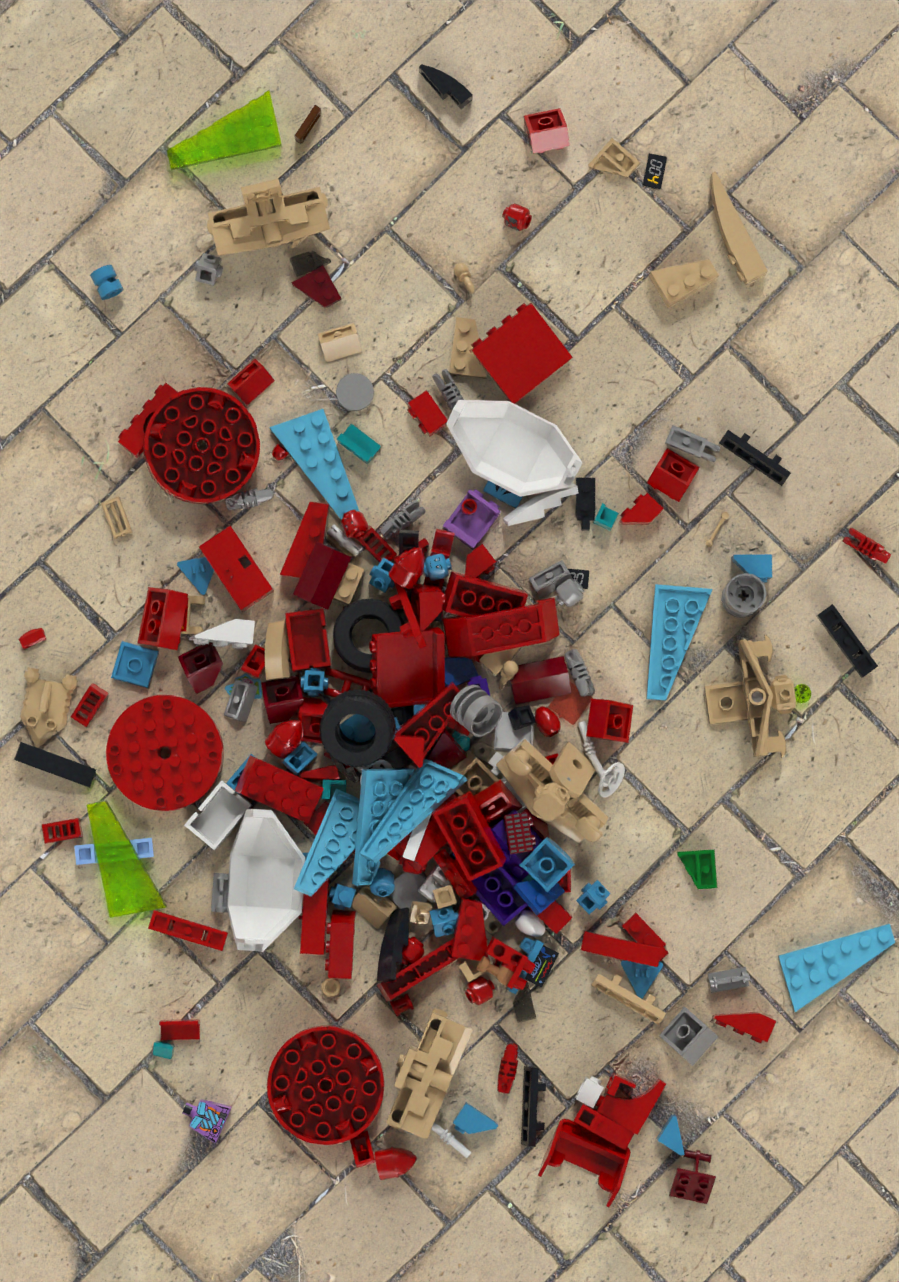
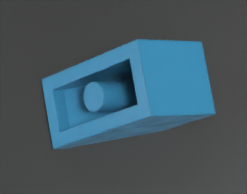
M772 554L733 555L731 557L732 562L744 573L755 575L763 583H766L767 579L772 578Z
M465 1102L453 1120L454 1128L462 1134L465 1132L472 1134L488 1131L498 1127V1123L467 1102Z

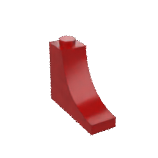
M658 1078L649 1090L629 1098L615 1097L605 1093L604 1096H599L595 1104L597 1106L596 1111L638 1135L666 1083Z

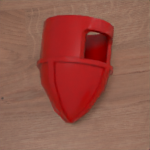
M419 547L412 548L396 558L394 565L389 571V577L395 583L408 589H412L423 574L425 565L422 549Z
M286 721L274 727V730L265 739V745L271 753L281 759H285L299 747L303 739L301 721Z
M391 1147L375 1151V1161L380 1180L394 1177L399 1178V1176L409 1171L417 1160L416 1155L403 1148Z

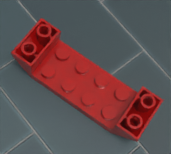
M555 598L537 600L534 605L466 618L463 616L443 618L448 656L472 657L550 641L560 635Z

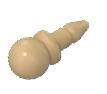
M465 263L456 264L454 274L459 277L460 282H464L467 290L474 294V285L470 279L471 273Z
M507 661L503 665V670L501 671L502 678L499 682L500 690L518 672L516 662Z

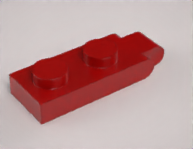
M636 912L622 925L637 942L661 947L660 961L669 953L664 948L666 943Z

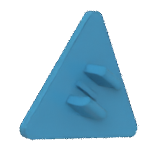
M206 557L178 562L177 566L196 589L202 595H205L214 572Z
M626 960L621 961V965L637 996L643 999L662 969L663 963L659 962L658 967Z

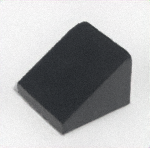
M412 705L391 708L394 718H397L399 725H403L413 716Z
M530 705L517 707L508 712V717L514 730L536 723Z

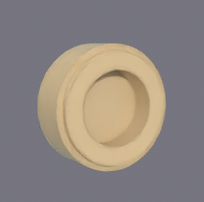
M327 978L323 981L321 990L325 996L335 997L339 994L341 985L337 979Z

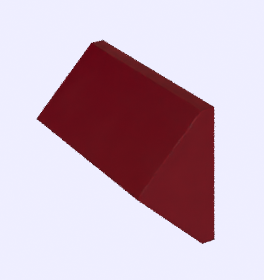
M316 541L293 595L328 610L352 557Z
M564 656L518 665V672L510 680L515 705L571 694L569 674Z

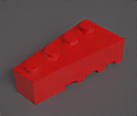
M309 502L280 575L300 578L316 541L324 545L330 509L329 504Z
M451 682L395 731L394 735L423 736L424 759L452 718L450 707L455 696L460 692L459 688Z

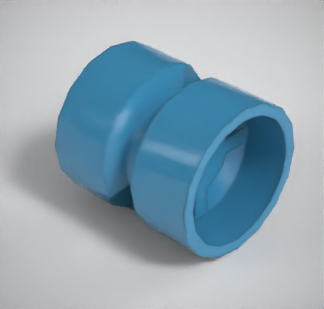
M112 265L98 268L90 274L94 285L99 286L97 291L102 300L117 296L124 290L120 280L115 279L117 274Z

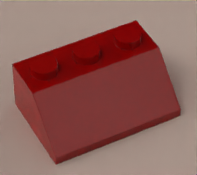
M148 587L137 643L178 650L181 629L184 624L185 609L188 604V594L170 589Z

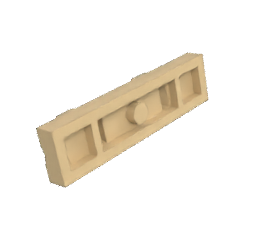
M600 974L594 978L591 986L656 1024L663 1020L666 1013L653 1006L656 999L655 996L649 994L643 1000L619 986L622 977L615 974L612 980Z

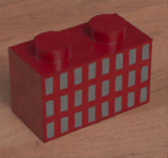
M528 812L504 815L503 820L508 854L533 851V847L536 846V840L530 831V827H533L532 816H528Z

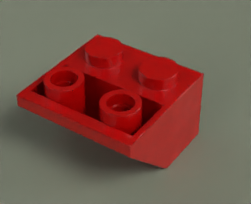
M501 779L473 796L489 827L497 824L503 819L504 815L509 814L513 809L518 811L522 808L520 802Z

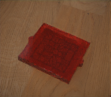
M570 682L571 694L556 696L548 708L557 713L559 718H564L574 725L593 698L591 696H581L576 685Z

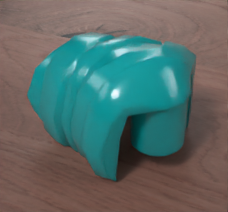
M454 731L451 736L465 752L468 751L470 748V737Z

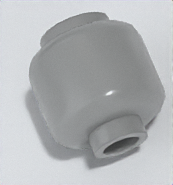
M567 579L556 587L558 595L555 598L561 606L565 604L568 607H572L583 599L584 589L576 579L574 581Z

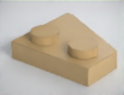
M611 138L588 166L592 169L628 178L641 163L616 140Z

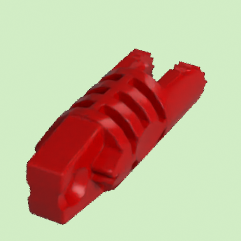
M852 527L849 530V534L860 540L859 543L849 537H844L842 540L845 544L860 551L874 561L879 560L886 564L891 557V554L884 550V546Z
M515 1043L507 1044L504 1057H501L498 1073V1092L509 1094L515 1080L518 1066V1046Z

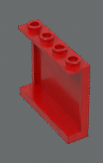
M532 303L520 305L516 309L517 313L511 317L509 314L501 321L502 325L496 328L494 326L486 332L488 336L483 340L477 339L471 344L473 348L469 350L505 394L507 401L514 404L573 358Z
M439 627L427 628L421 631L427 645L423 648H419L414 636L404 639L401 631L372 634V641L369 642V649L372 653V660L369 662L370 670L372 671L370 687L373 689V693L385 700L390 708L427 704L445 688L444 632Z

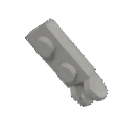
M672 425L665 442L669 446L710 462H715L716 458L703 452L705 446L718 452L721 449L720 446L709 442L708 439Z

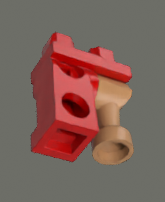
M492 937L485 953L502 963L500 967L490 964L489 958L483 956L477 966V970L482 973L488 971L499 982L511 989L514 987L523 990L527 981L519 977L521 971L524 970L531 974L536 965L528 960V957Z

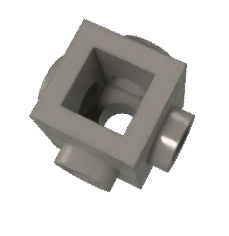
M203 253L201 259L197 260L195 264V271H197L195 281L214 286L217 277H221L223 272L221 258Z

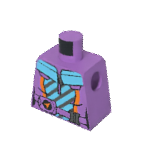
M201 1099L197 1107L186 1103L182 1114L192 1117L189 1125L192 1129L216 1143L232 1107Z

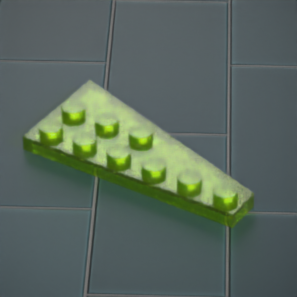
M270 90L257 99L251 100L240 109H236L215 121L206 129L198 131L197 134L189 139H185L169 148L167 155L171 170L282 146Z
M107 800L87 804L109 917L166 908L165 901Z

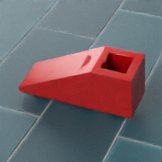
M758 1012L714 1014L712 1018L716 1019V1024L725 1028L727 1025L734 1027L733 1031L740 1035H744V1033L752 1035L751 1040L760 1044L762 1041L768 1042L776 1024V1020Z
M586 1104L582 1105L574 1119V1122L626 1150L635 1134Z

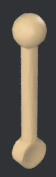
M727 512L721 514L720 522L710 539L705 543L707 547H712L713 540L724 520L729 517Z

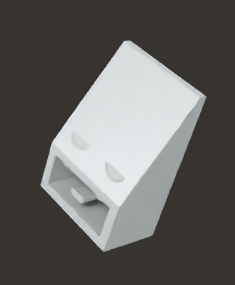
M234 619L189 637V640H194V644L198 645L212 642L213 646L224 647L231 644L232 648L235 649L247 648L248 645L253 644L255 621Z

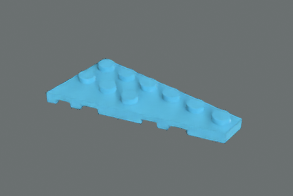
M324 409L269 427L341 520L346 512L350 510L359 511Z
M655 584L646 699L666 701L713 589Z
M424 758L423 766L416 769L360 851V854L377 863L468 779L464 775Z
M387 768L362 770L352 884L356 886L371 885L381 863L380 860L375 863L363 857L360 851L399 796L415 769Z
M338 789L335 790L294 886L295 890L312 897L355 850L360 798Z
M890 924L778 955L794 1012L893 945L895 940Z

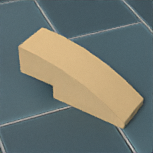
M286 620L268 623L265 641L266 680L289 678L288 659H291Z

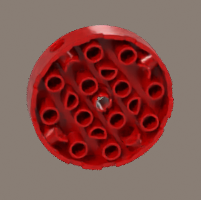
M196 387L177 392L159 405L147 424L143 440V452L151 476L165 492L188 503L208 504L228 498L247 483L258 463L260 439L257 425L251 413L248 412L239 400L218 389ZM200 440L205 441L207 444L206 450L201 451L198 449L197 442Z
M155 695L132 704L118 717L108 737L106 761L113 782L129 800L152 810L175 811L195 804L213 788L222 770L224 745L216 723L200 706L179 696ZM169 748L170 756L166 759L162 758V749Z
M334 1025L310 1027L298 1032L287 1040L275 1055L267 1079L269 1104L279 1123L297 1138L308 1143L323 1145L342 1143L363 1132L373 1121L380 1109L385 1087L383 1067L372 1046L357 1033ZM321 1081H330L331 1088L323 1090L320 1085Z

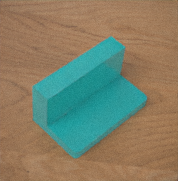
M350 424L346 431L337 438L338 443L367 465L381 448L378 443L353 424Z

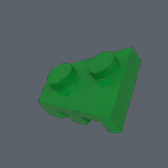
M715 849L677 852L697 889L718 888Z

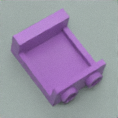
M469 489L467 495L453 514L443 524V529L455 533L454 537L472 550L475 549L501 512L498 510L499 506L491 500L490 502L484 500V495L476 489L474 491ZM466 499H472L477 504L476 511L471 515H466L461 510V504Z

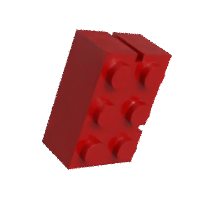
M324 608L285 613L292 671L310 670V666L316 669L332 667L327 630L323 629L326 627Z

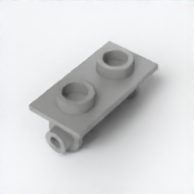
M214 873L212 912L228 913L229 874Z
M746 967L708 973L711 993L749 986V975Z

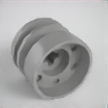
M743 573L736 575L722 591L721 601L727 613L737 618L750 617L765 601V585L760 578L753 574ZM741 593H742L743 597H746V599H745L744 601H742L741 598H738V596H739Z
M470 685L462 689L455 696L450 707L451 716L477 737L490 733L498 725L503 712L502 706L478 685Z

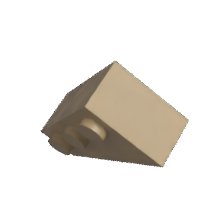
M709 259L650 271L649 278L667 308L715 282L719 276Z

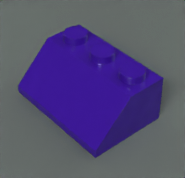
M513 809V810H512L509 814H507V815L517 814V812H516L515 809ZM501 819L491 830L506 857L504 865L520 882L529 873L519 865L532 851L508 854L504 820ZM530 827L531 835H534L536 840V846L533 847L534 850L543 840Z
M505 865L471 880L477 888L475 894L503 926L528 906L513 888L514 885L519 883V880Z

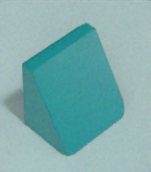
M156 1041L153 1045V1055L172 1059L175 1045Z

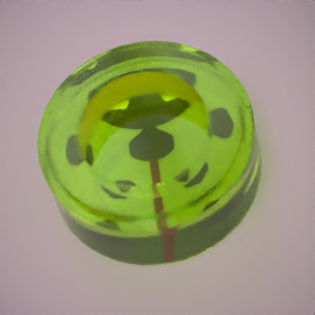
M799 684L794 687L797 703L802 704L810 700L811 690L807 685Z

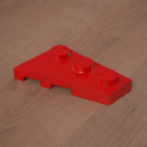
M462 898L450 955L452 957L480 961L483 956L489 958L488 954L485 953L487 941L481 901Z

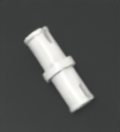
M335 524L332 525V529L330 528L327 531V535L336 540L341 548L344 547L354 557H358L364 548L347 537Z

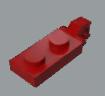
M445 849L433 856L461 899H466L477 892V888L472 881H468L457 859H452Z

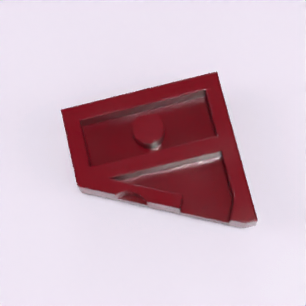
M324 265L291 282L293 287L302 291L310 299L315 300L323 308H327L342 300Z
M444 728L425 759L449 769L467 758V753Z

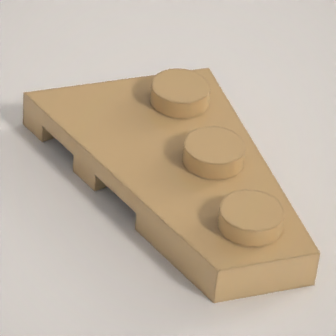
M456 317L449 373L452 375L487 379L485 368L475 355L469 351L473 348L471 344L479 339L475 319Z

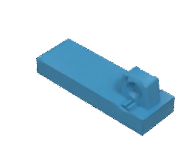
M524 937L519 947L526 952L525 956L528 957V960L534 963L544 943L536 938L531 940ZM522 970L519 977L525 979L527 972ZM507 987L508 991L516 995L518 989Z

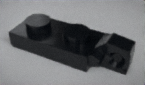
M576 478V486L579 493L576 494L577 521H582V531H589L590 521H594L595 478Z

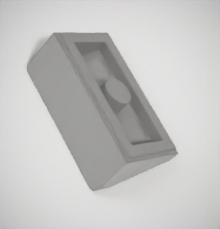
M561 560L530 577L529 580L539 598H543L554 592L556 587L567 579H572V576Z
M235 679L224 716L246 722L258 686Z

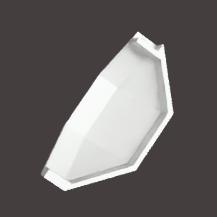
M458 400L446 423L471 471L520 497L571 487L582 465V461L557 425L510 401Z
M246 809L230 852L227 911L237 950L263 952L302 913L303 893L295 890L294 886L305 863V856L272 810Z

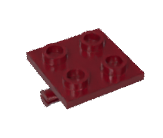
M685 1149L683 1157L694 1159L693 1171L677 1168L669 1196L707 1204L716 1176L698 1172L699 1160L710 1163L712 1155L701 1153L700 1150L695 1152Z

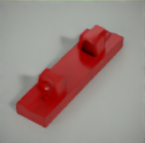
M394 582L398 593L389 598L393 610L404 608L409 621L400 626L404 639L414 636L419 648H423L427 645L405 587Z
M156 910L153 911L148 929L223 951L228 932Z

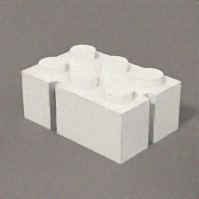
M222 780L198 808L202 813L195 812L184 825L213 850H216L241 821L246 809H250L253 806L239 794L235 796L236 792Z

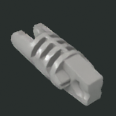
M447 369L442 370V376L446 385L437 373L432 375V378L447 402L450 410H453L458 400L464 399Z
M257 488L239 492L225 499L226 507L228 510L258 506L261 505V502L272 499L274 492L271 489L257 490Z
M414 500L402 509V512H398V514L393 516V519H389L379 531L388 540L399 534L400 530L410 526L411 522L413 523L425 514L426 510L419 506L420 504L417 500Z
M577 649L566 652L564 655L567 666L580 695L583 697L592 696L595 694L594 685Z

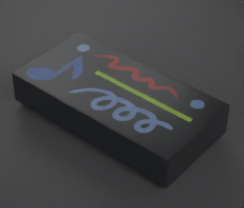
M543 945L534 961L536 966L531 974L527 973L525 979L542 988L559 953Z

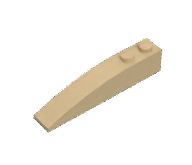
M714 171L710 176L719 230L729 253L727 255L732 265L735 264L738 270L736 271L738 279L747 285L765 276L768 270L716 171Z

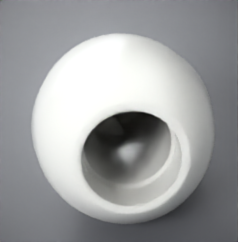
M522 910L516 916L515 924L521 932L533 937H539L544 934L545 925L533 911Z

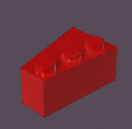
M333 910L331 923L327 922V934H330V941H326V953H329V959L325 960V971H328V978L352 979L356 911Z

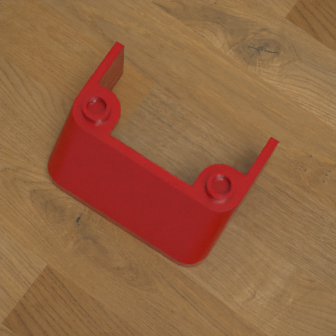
M562 1119L558 1123L546 1150L538 1176L541 1177L547 1165L559 1167L564 1160L599 1175L598 1185L603 1190L610 1192L606 1204L610 1208L621 1188L631 1151L628 1146L624 1150L572 1120Z

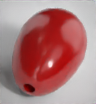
M544 706L536 709L535 722L538 730L546 737H552L559 733L561 723L556 714Z

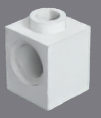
M593 1076L590 1079L585 1077L575 1099L594 1108L604 1088L600 1085L602 1081Z

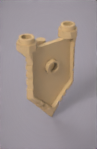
M28 667L24 674L28 686L25 690L24 706L21 710L20 718L23 724L27 726L26 729L27 731L29 730L28 733L32 736L31 738L35 746L39 748L48 741V738H52V735H55L57 731L59 732L66 726L69 702L72 698L71 693L77 687L78 681L76 676L65 674L62 683L39 679V669Z

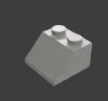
M686 1007L678 1013L659 1035L692 1066L718 1038L709 1027Z

